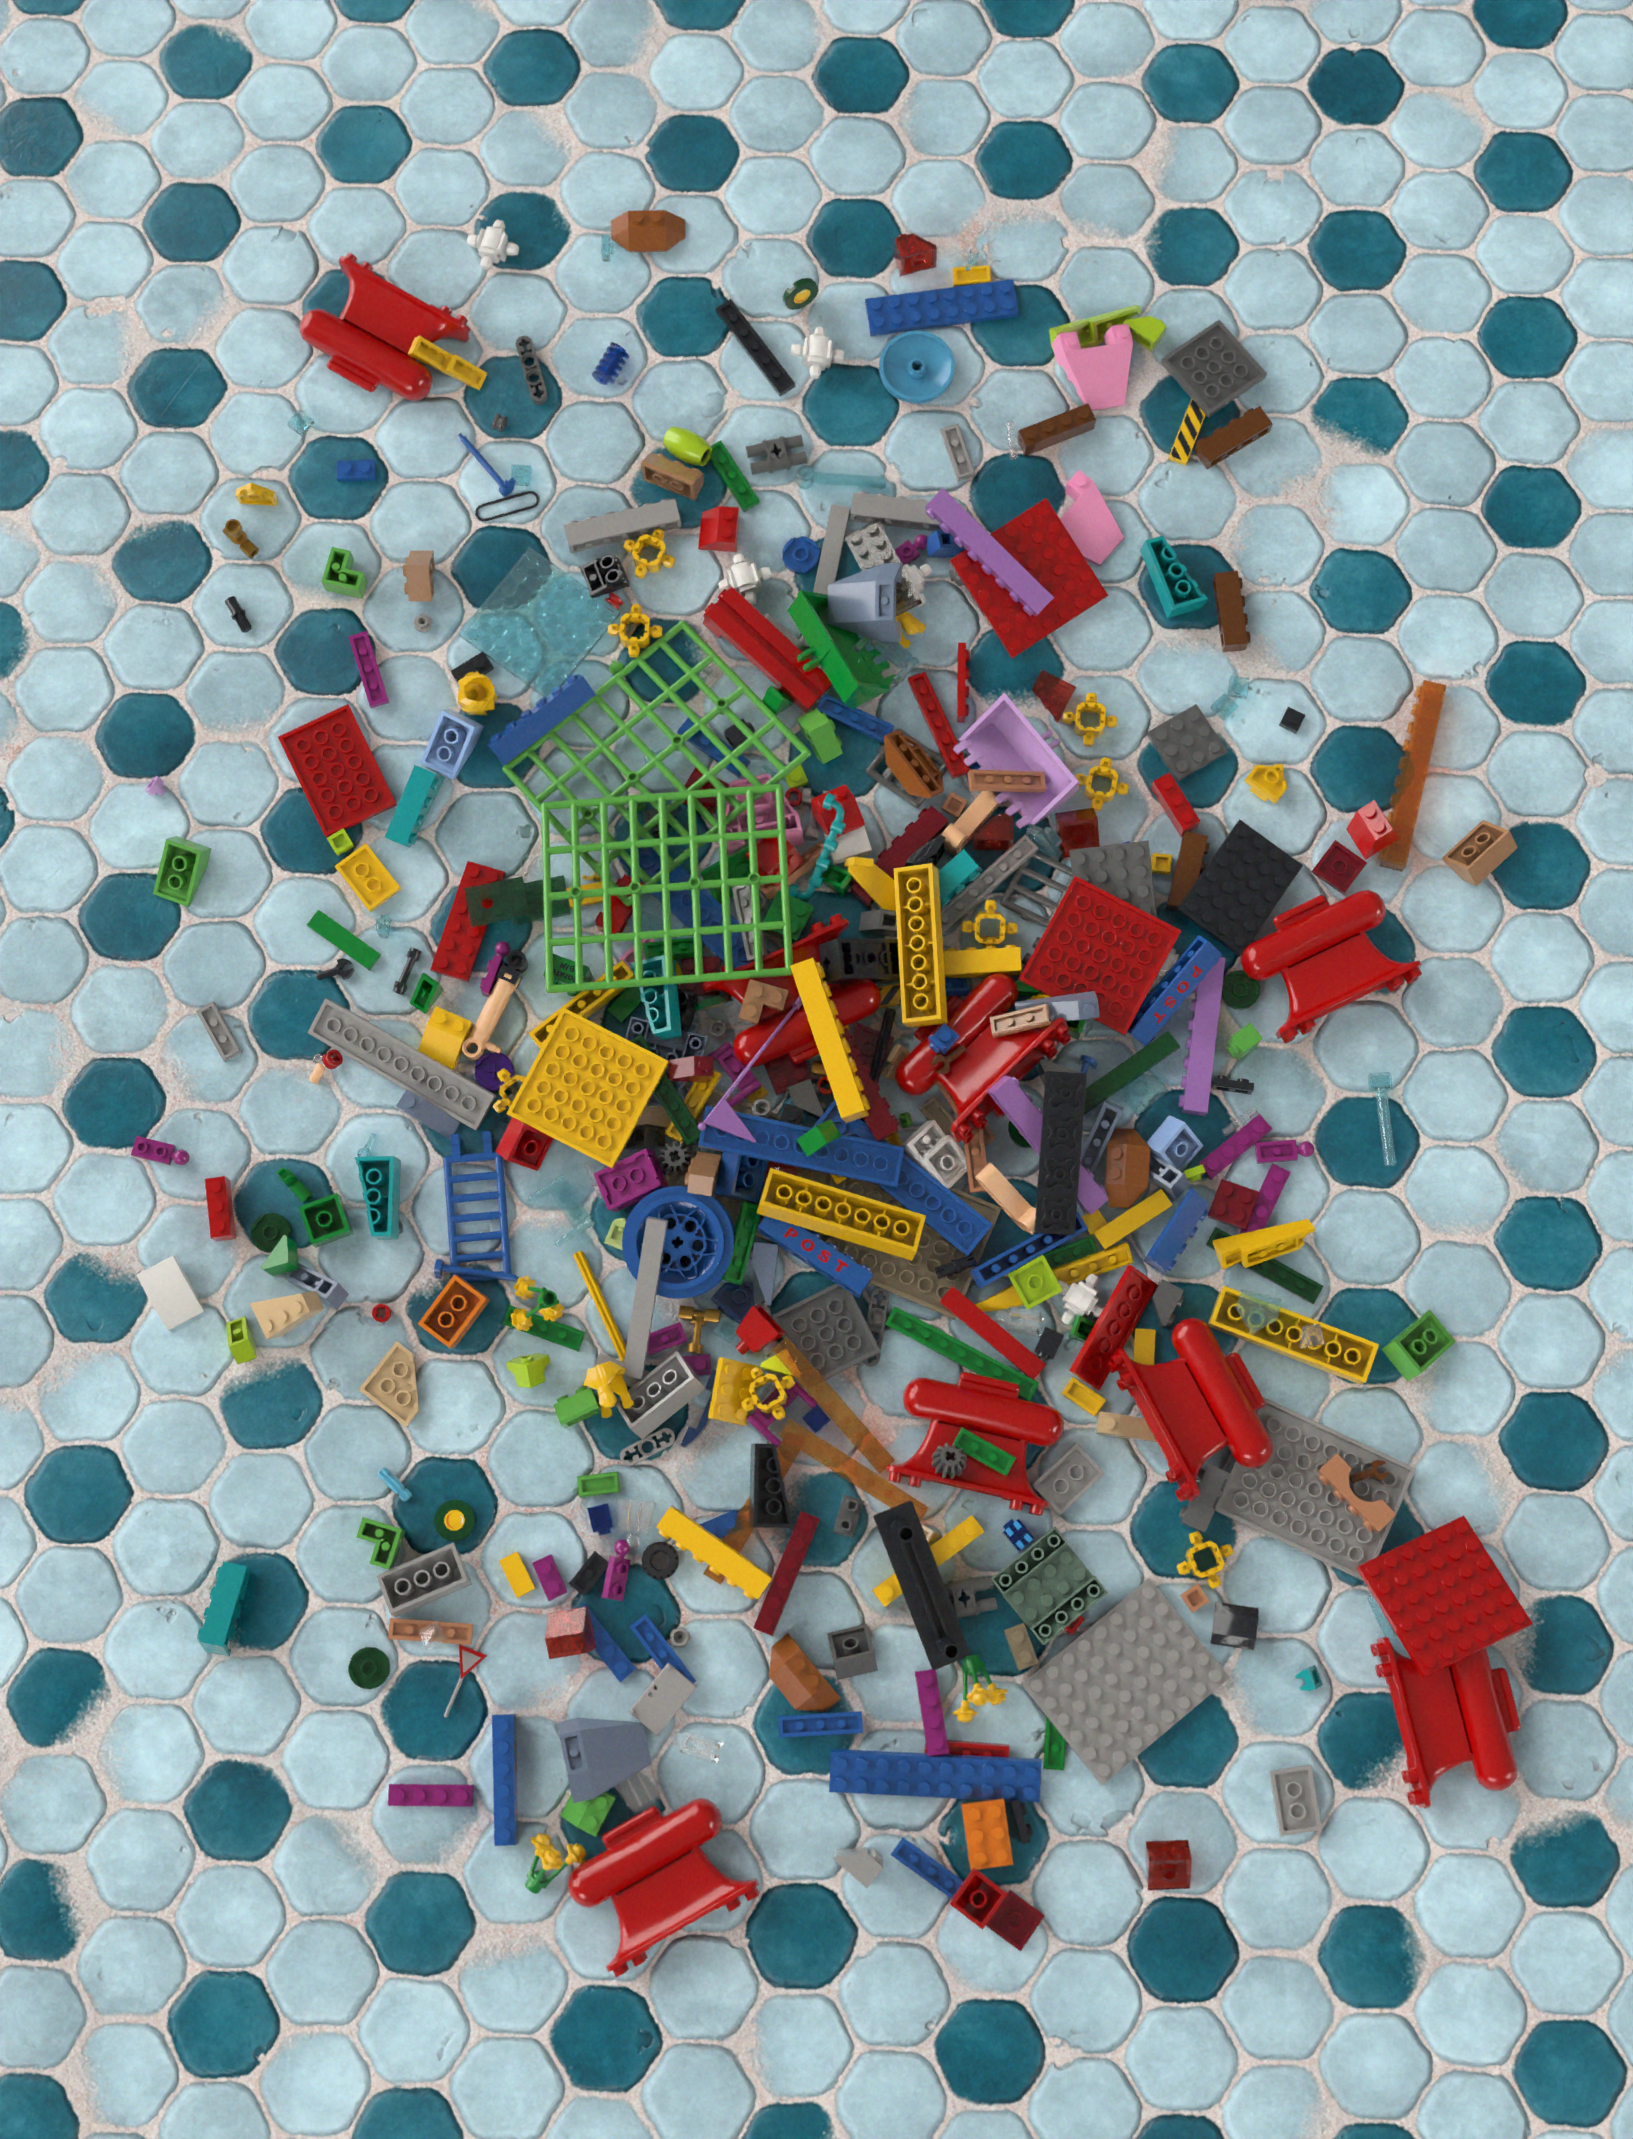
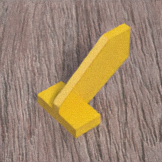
M862 857L846 858L844 866L848 867L849 874L882 910L896 911L894 880L873 863L874 859Z

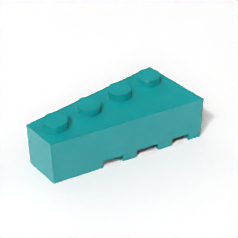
M1164 536L1145 540L1140 551L1166 617L1171 618L1202 609L1208 598L1198 589V584L1195 580L1191 579L1186 567L1179 562L1176 553Z
M414 765L385 838L410 848L415 844L418 832L424 824L425 818L445 777Z
M964 849L939 871L941 908L946 906L950 899L963 891L966 886L984 872Z
M664 955L643 960V978L665 977ZM673 960V976H677L676 963ZM635 962L629 963L635 975ZM677 984L639 987L640 997L646 1007V1015L653 1034L662 1040L682 1036Z
M395 1156L355 1157L359 1169V1179L363 1188V1198L367 1207L366 1212L371 1236L378 1240L398 1239L401 1160Z
M223 1561L222 1566L217 1569V1583L211 1589L209 1597L211 1602L209 1607H206L203 1615L205 1622L203 1627L199 1628L197 1639L205 1652L230 1657L231 1649H228L229 1640L235 1637L234 1619L237 1620L240 1616L241 1603H239V1599H244L250 1570L247 1566Z

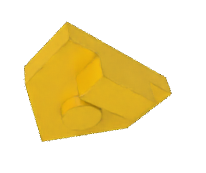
M249 483L236 489V497L240 504L278 505V498L275 492L268 488Z
M1275 764L1274 766L1256 765L1244 780V782L1251 786L1250 791L1264 802L1269 799L1276 804L1288 789L1283 774V764Z

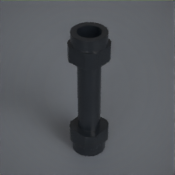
M410 947L406 955L408 960L399 981H395L393 992L404 995L408 987L406 983L415 961H419L420 950Z

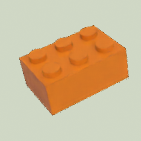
M454 1274L421 1318L418 1325L447 1347L455 1349L491 1299L463 1278Z
M1004 1799L961 1803L970 1870L973 1868L978 1870L1013 1865Z

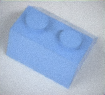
M1171 1115L1166 1118L1147 1141L1152 1153L1181 1172L1204 1146L1185 1122Z

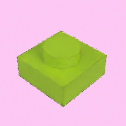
M801 765L785 777L789 789L800 788L808 784Z
M344 828L327 837L337 856L354 847Z
M1202 1164L1185 1170L1183 1173L1187 1180L1193 1183L1201 1180V1176L1206 1171Z

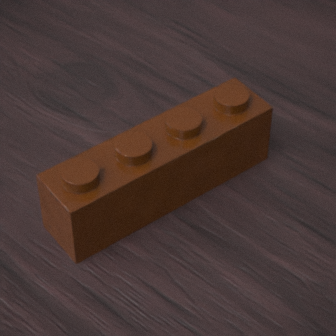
M1089 403L1018 430L1017 441L1024 456L1093 430L1096 418Z
M1260 406L1256 409L1251 408L1241 418L1231 420L1226 427L1217 428L1211 436L1199 439L1194 452L1208 470L1268 434L1271 430L1272 422Z
M1238 571L1215 573L1212 582L1222 652L1246 650L1248 643H1250V632H1246L1248 617L1247 613L1243 611L1245 597L1241 595L1240 590L1243 587L1242 578L1238 576Z
M1189 831L1184 832L1166 910L1177 912V907L1198 879L1199 872H1203L1206 863L1202 861L1203 855L1208 854L1210 843H1207L1208 836Z

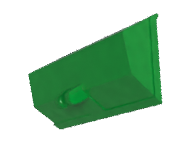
M800 590L797 598L789 607L788 612L810 649L797 656L798 661H804L814 655L816 657L802 667L804 671H810L821 665L843 703L851 709L891 690L889 686L898 682V677L896 674L886 678L882 676L881 672L889 669L890 664L888 661H884L876 665L873 659L882 655V651L878 647L867 651L865 648L874 639L865 636L859 638L856 633L827 624L828 595Z

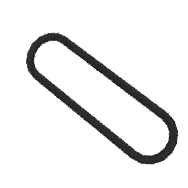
M526 491L487 502L476 508L475 516L478 520L484 522L529 510L538 505L539 496L533 491ZM526 494L536 496V503L532 506L486 519L478 516V510L481 507Z

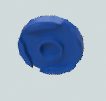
M805 536L790 539L782 550V560L785 567L796 574H806L813 571L820 561L818 545L812 539Z

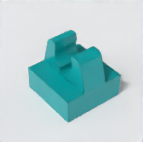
M1315 1665L1295 1675L1296 1679L1303 1678L1305 1681V1685L1299 1687L1302 1691H1312L1323 1685Z

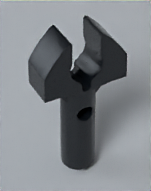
M341 958L337 960L338 964L335 968L316 974L318 980H323L339 975L345 980L350 978L355 970L352 968L343 971V967L351 965L352 962Z

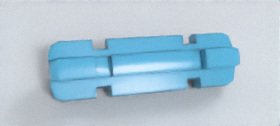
M383 1468L378 1473V1476L383 1481H386L385 1483L395 1494H399L398 1497L402 1501L406 1502L411 1498L412 1493L405 1489V1486L394 1475H391L387 1468Z

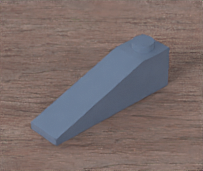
M1095 991L1015 1002L1016 1011L1047 1003L1049 1005L1051 1021H1055L1059 1017L1065 1020H1083L1100 1017L1098 998Z
M1105 1100L1081 1152V1165L1084 1169H1089L1092 1174L1096 1170L1124 1107L1109 1100Z

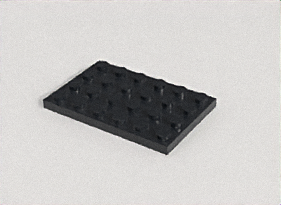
M1239 819L1176 911L1240 957L1303 865Z

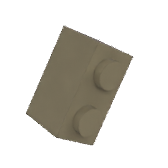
M1024 1623L1003 1630L1017 1670H1022L1039 1663Z

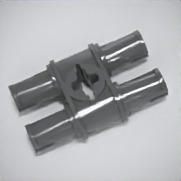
M802 435L787 438L780 436V438L763 440L760 444L746 446L748 458L760 455L767 456L766 460L750 463L752 475L764 472L772 474L779 470H790L791 466L808 463L805 451L791 455L786 453L788 449L803 446Z
M991 1576L978 1579L968 1577V1579L953 1582L950 1580L948 1584H945L948 1596L953 1598L952 1606L958 1620L967 1616L975 1615L976 1617L980 1612L997 1609L995 1597L977 1600L974 1597V1594L978 1591L994 1588ZM962 1589L965 1595H969V1599L966 1600V1607L962 1601H958V1597H961Z

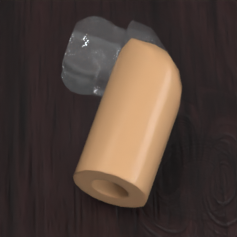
M316 1054L313 1058V1063L317 1065L309 1080L315 1084H318L326 1068L321 1054Z

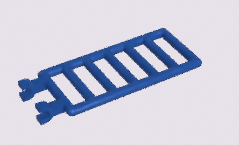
M491 1131L482 1132L484 1153L461 1155V1137L459 1134H451L452 1156H445L443 1158L450 1265L458 1266V1263L502 1259L503 1271L495 1272L512 1274L503 1157L493 1152ZM485 1160H495L496 1171L452 1175L451 1164ZM497 1179V1191L453 1195V1183ZM498 1199L499 1211L455 1215L454 1203ZM500 1219V1231L456 1235L455 1223ZM501 1239L502 1251L462 1255L457 1253V1243ZM451 1273V1278L455 1274L460 1276L467 1282L496 1280L492 1278L471 1275H459L458 1273Z

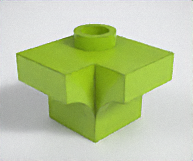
M534 1353L532 1355L516 1357L506 1362L507 1370L514 1374L518 1387L533 1388L546 1381L544 1372L546 1366L550 1363L549 1355Z

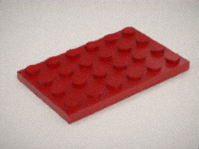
M348 704L278 736L326 839L343 828L347 830L397 806Z

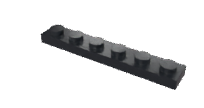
M730 299L715 309L717 315L777 394L781 397L793 389L795 382L734 302Z

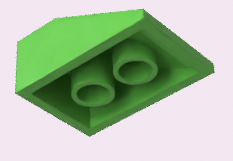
M178 836L166 839L153 894L189 907L206 871L212 848Z
M1428 1310L1381 1350L1408 1382L1426 1370L1456 1341L1432 1311Z

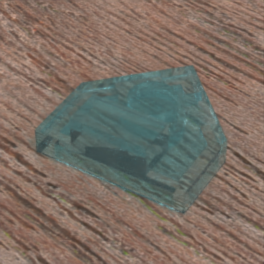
M1030 824L1026 829V835L1035 845L1041 847L1040 850L1042 852L1059 858L1062 852L1058 846L1062 840L1052 828L1046 827L1043 829Z
M1142 1074L1126 1086L1125 1102L1139 1116L1169 1090L1156 1075Z
M1241 1289L1236 1310L1251 1334H1254L1277 1320L1282 1299Z

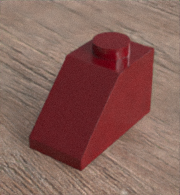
M690 1056L669 1060V1081L708 1083L714 1077V1057Z

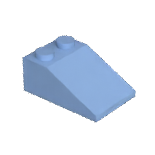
M452 709L442 710L420 763L455 780L477 744L484 726Z

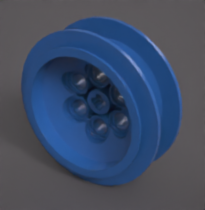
M684 1186L662 1188L644 1197L631 1211L625 1223L622 1236V1250L626 1265L637 1280L647 1217L663 1220L675 1219V1228L669 1229L667 1227L663 1254L668 1253L671 1256V1261L668 1264L661 1263L656 1294L673 1299L695 1297L717 1286L722 1281L721 1278L730 1265L734 1251L733 1233L735 1226L726 1208L713 1196L687 1193L688 1187ZM691 1220L696 1223V1229L693 1232H689L686 1228L687 1223ZM681 1237L680 1240H683V1245H679V1248H676L677 1245L674 1244V1240H678ZM698 1239L704 1244L701 1251L694 1249V1242ZM684 1256H688L691 1259V1264L688 1267H684L681 1264V1259Z

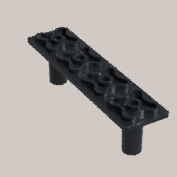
M1046 1071L1034 1225L1035 1233L1075 1234L1086 1073Z
M909 1500L874 1515L873 1518L932 1670L935 1671L970 1656V1650L913 1502Z

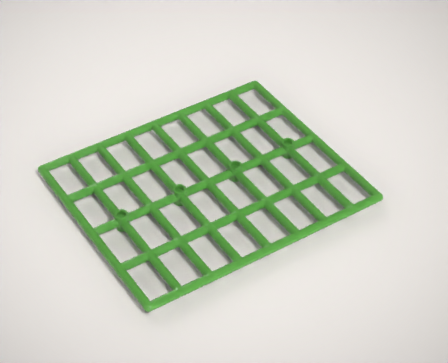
M681 620L637 658L633 659L594 691L596 694L594 697L504 765L502 771L541 813L542 802L557 789L568 800H579L564 784L579 771L605 797L621 796L630 787L637 788L642 795L652 794L640 779L654 767L679 792L699 790L708 781L716 789L726 788L715 776L730 763L753 786L763 785L737 758L754 744L779 771L764 784L770 785L779 783L809 758L811 751L686 621ZM682 629L708 655L693 668L667 643ZM660 647L686 673L670 687L645 661ZM712 662L738 687L726 699L719 698L697 675ZM638 665L663 690V693L648 705L623 679ZM690 680L716 705L714 709L701 719L675 693ZM616 683L641 709L639 713L626 723L601 698ZM743 694L770 720L755 733L728 707ZM668 698L694 723L682 735L675 734L653 711ZM594 701L619 727L617 731L604 741L579 716ZM719 714L726 715L748 738L732 752L707 727V724ZM646 716L672 741L657 756L631 730ZM571 720L597 745L583 759H580L557 734ZM775 726L801 752L787 766H784L760 741V738ZM699 730L725 756L711 770L684 744ZM624 734L650 760L637 772L630 771L609 748ZM549 738L575 764L559 778L534 752ZM675 750L681 751L703 774L688 789L662 763ZM602 752L627 778L612 793L586 766ZM527 756L552 782L538 796H535L512 770ZM765 793L754 794V803ZM733 795L725 796V799L735 808L726 816V826L747 809L746 800L740 803ZM695 798L696 810L712 826L704 835L717 834L718 821ZM687 799L673 800L666 806L667 822L681 837L689 836V833L673 817L671 812ZM658 801L650 802L658 811ZM613 805L629 822V811L624 805ZM595 806L592 809L578 807V811L582 814V818L579 819V829L588 824L592 825L600 834V822L595 817L600 813V806ZM549 811V822L571 845V827L566 829ZM659 813L643 826L637 821L638 840L641 837L644 840L654 839L648 831L659 823ZM608 832L609 842H617ZM697 843V849L701 848L705 843ZM660 846L652 847L660 856ZM690 847L675 859L668 854L669 873L690 857ZM626 849L613 850L609 853V864L620 856L631 867V856L626 852ZM580 852L583 860L602 879L601 861L597 863L588 852ZM639 866V877L645 883L644 885H654L661 881V871L650 878ZM610 877V888L619 887ZM616 895L626 906L632 905V895L629 897L627 895Z
M781 784L553 801L541 804L545 982L547 993L787 976L793 974L790 967L793 965L784 795ZM775 792L777 829L756 831L754 794ZM746 794L748 831L726 833L725 796ZM717 797L718 834L697 835L695 798ZM687 799L689 836L667 838L666 801ZM658 801L660 838L638 840L637 803ZM629 804L630 841L609 842L607 805ZM600 806L601 843L579 845L578 807ZM570 808L571 845L550 847L549 810ZM778 837L780 875L759 876L756 839ZM748 839L750 874L744 878L729 879L727 841ZM719 842L721 879L700 881L697 843ZM689 844L691 878L688 882L669 883L668 846ZM660 846L661 884L640 885L638 848ZM630 849L632 882L628 887L610 888L609 850ZM601 851L602 889L581 890L580 852ZM572 853L573 887L570 891L551 892L550 855ZM781 883L783 921L761 922L759 887L761 884ZM750 885L753 923L731 925L729 887ZM721 887L723 925L701 927L700 892L705 888ZM691 890L693 928L671 929L670 891ZM662 892L663 930L642 932L640 897L643 893ZM631 894L634 932L612 934L611 896ZM603 896L604 935L582 936L581 902L584 898ZM572 899L574 937L552 938L551 900ZM783 929L785 968L763 969L761 931ZM753 931L755 970L733 971L731 933ZM723 934L725 972L703 974L701 935ZM693 936L695 974L673 976L672 937ZM664 938L665 977L643 978L642 940ZM634 940L635 979L613 981L612 942ZM604 943L605 981L583 983L582 944ZM574 945L575 984L554 985L553 946Z

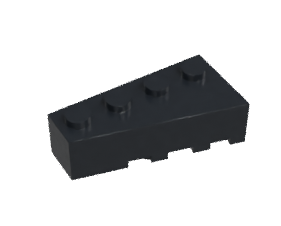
M751 1444L749 1527L794 1528L775 1444Z

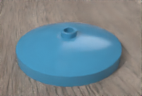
M909 331L896 336L883 349L879 362L880 378L887 391L897 399L913 404L927 403L943 395L951 385L955 371L954 356L949 346L940 337L926 331Z

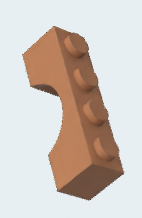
M1337 1453L1334 1454L1317 1471L1319 1474L1318 1479L1325 1486L1329 1485L1334 1490L1332 1493L1338 1500H1344L1349 1505L1347 1507L1348 1510L1355 1517L1359 1516L1364 1521L1362 1524L1368 1531L1379 1532L1397 1514L1382 1499L1375 1502H1367L1356 1497L1349 1486V1475L1352 1468Z

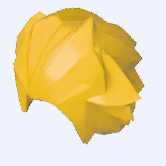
M478 671L475 673L469 672L458 681L460 687L458 689V704L468 715L483 716L487 715L486 711L494 709V701L498 697L494 691L495 686L491 684L492 680L483 674H479Z

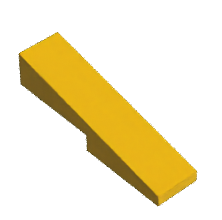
M421 336L414 339L407 354L477 390L481 389L487 372L456 354L448 353Z
M1160 1189L1095 1231L1094 1234L1106 1250L1173 1205L1163 1190Z

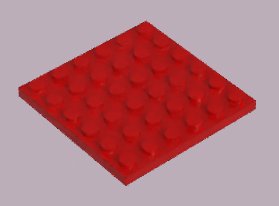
M1047 498L990 534L1054 597L1036 617L1028 615L1023 610L1024 606L1019 601L1015 602L1009 596L1010 592L1005 587L1001 588L995 582L996 578L992 574L988 575L981 568L982 564L978 560L974 561L969 557L967 550L949 561L1011 659L1109 596Z
M1075 876L1019 977V981L1051 997L1095 991L1098 998L1100 1017L1091 1019L1125 1036L1179 937L1181 930Z
M1461 1516L1357 1567L1359 1574L1423 1679L1533 1624L1465 1516Z

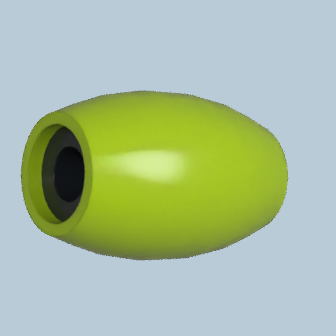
M672 426L667 430L663 438L665 448L673 456L685 463L704 466L711 457V446L701 436L691 430Z

